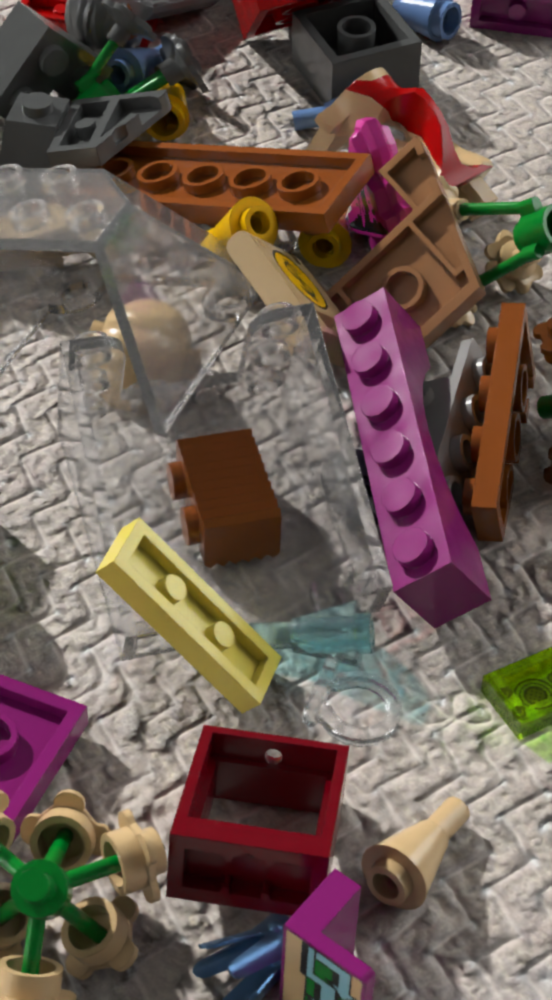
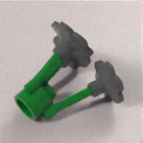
M103 0L101 3L105 7L106 12L113 18L115 24L106 35L108 42L88 72L74 83L81 93L72 100V103L76 99L120 95L121 93L108 79H104L99 84L96 82L97 77L116 49H122L131 35L143 37L151 42H154L157 37L147 22L137 17L130 9L118 2ZM165 33L161 36L162 47L159 49L163 62L155 66L153 74L123 94L155 91L168 83L170 86L176 83L185 84L192 90L199 87L203 93L209 89L201 78V65L192 56V51L186 41L182 38H177L176 34Z

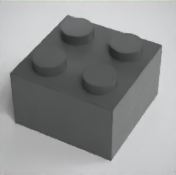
M338 0L292 12V62L323 103L339 97L356 79L366 72L379 67L384 68L401 88L419 87L422 41L388 0Z

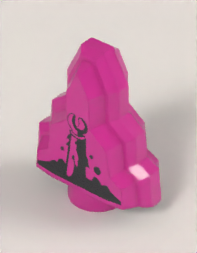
M364 117L356 121L355 132L349 138L348 152L371 153L375 173L351 203L352 210L348 213L352 231L368 235L372 250L412 212V208L378 172L398 153L396 141L389 126L381 125L376 118Z

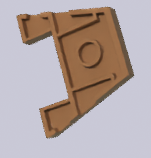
M415 136L378 171L410 205L412 212L328 291L317 279L316 281L340 312L384 287L420 326L427 349L486 295V291L431 155L426 146Z

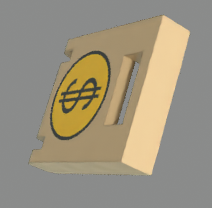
M246 231L236 232L227 242V253L285 330L280 336L291 351L297 352L300 350L317 357L321 363L330 362L345 368L334 316L340 313V311L298 257Z

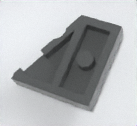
M167 89L74 100L46 152L52 171L72 169L75 172H86L97 166H102L170 112L172 107Z

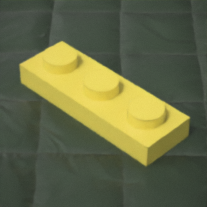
M140 517L124 526L95 573L242 714L260 705L282 657Z

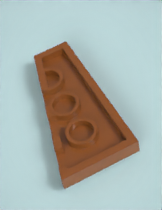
M501 303L498 327H489L487 331L486 358L488 363H492L491 375L481 376L478 393L480 412H485L483 426H473L471 434L472 463H477L475 478H465L462 495L463 514L465 516H473L478 541L503 542L514 489L513 465L506 463H519L522 449L521 423L527 424L530 409L529 398H527L528 388L534 389L536 379L526 303Z

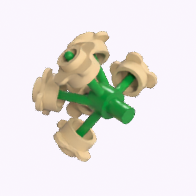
M0 789V866L13 876L11 883L0 882V1000H76L74 992L61 989L63 965L53 959L41 956L46 920H51L58 916L64 919L61 929V940L64 948L69 953L65 961V967L74 978L85 980L94 971L106 968H113L117 972L129 969L138 956V947L132 942L133 922L139 915V907L132 898L126 895L142 890L148 903L151 904L160 900L161 892L157 882V875L167 871L165 846L158 832L150 826L144 829L139 827L130 809L119 811L118 823L120 828L111 831L107 825L97 823L85 809L86 800L81 793L67 789L60 791L54 798L53 805L41 814L30 813L22 821L20 826L21 838L30 845L32 856L35 859L24 863L9 850L15 837L16 827L15 823L3 813L9 805V796ZM91 855H102L101 860L85 865ZM108 876L113 888L119 894L112 902L102 897H89L76 905L71 902L74 887ZM26 937L25 947H24V954H23V949H22V946H21V941Z

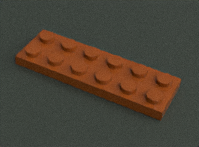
M132 141L102 166H97L86 172H75L72 169L65 170L43 193L47 206L65 207L78 217L95 215L116 217L119 220H159L165 224L178 222L206 224L209 227H215L240 199L253 196L264 200L273 209L278 222V230L299 231L307 235H318L322 233L329 234L375 172L371 153Z

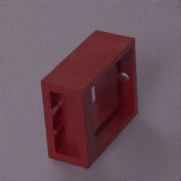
M203 725L169 834L166 897L292 916L331 873L343 807L350 746ZM275 749L281 752L282 756L274 758L269 756L266 751ZM214 798L319 813L315 835L217 821L208 818Z

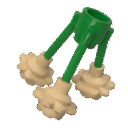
M439 175L457 222L464 221L469 216L478 215L521 216L519 222L514 226L513 234L508 230H502L498 233L496 241L484 248V254L489 259V262L485 265V272L479 276L484 289L488 284L497 281L504 293H509L514 289L522 295L529 292L532 283L543 276V270L537 263L541 261L544 255L552 253V204L543 207L537 196L517 202L469 203L465 198H458V188L449 185L445 178ZM475 304L452 327L458 328L461 325L470 327L475 323L473 313L477 311V305Z

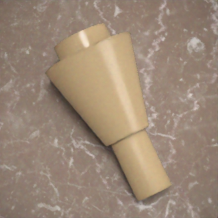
M448 797L427 820H422L366 849L362 856L361 866L368 888L372 894L381 902L399 909L413 910L420 907L426 899L448 847V841L470 817L467 805L457 797Z

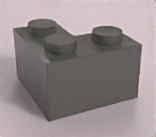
M19 0L0 27V116L4 119L8 116L20 92H43L50 95L55 90L72 101L81 93L74 83L88 72L98 57L81 41ZM106 64L97 77L96 82L100 84L104 79H107L113 68Z

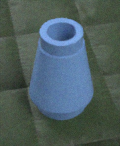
M394 0L392 4L412 30L434 42L452 39L459 30L462 11L460 5L453 2V0Z

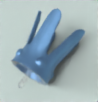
M271 913L249 931L199 944L200 949H213L229 944L232 945L196 963L192 973L199 978H208L228 970L233 978L244 979L222 1000H262L280 980L283 926L289 917L287 915Z

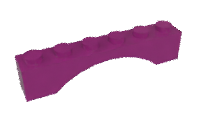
M382 287L366 298L353 303L347 309L335 315L334 319L393 592L435 629L492 599L479 549L450 492L428 429L423 403V383L425 374L431 366L421 328L392 295Z

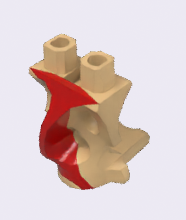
M382 67L370 70L356 79L329 107L319 113L314 120L319 129L306 150L339 152L342 149H346L349 147V138L355 132L356 121L364 117L376 118L381 125L394 128L405 136L406 140L404 141L394 138L398 152L411 139L417 136L428 149L438 175L443 176L449 185L458 188V198H465L469 203L496 202L498 200V197L483 179L494 166L491 160L463 149L453 142L449 126L441 110L424 88H401ZM483 215L469 216L468 218L470 221H474Z

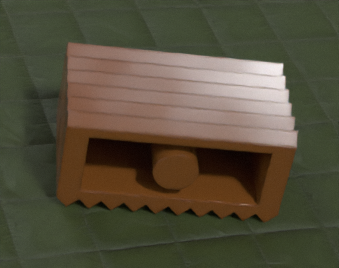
M252 428L176 440V462L167 463L168 486L173 501L184 499L186 507L180 508L183 537L187 546L198 544L204 566L211 569L216 564L224 567L229 561L237 564L242 559L250 562L254 557L262 560L267 555L273 558L280 553L281 509L278 507L274 489L271 487V481L268 480V473L265 471L264 462L262 463L258 445L255 443V436L253 437Z

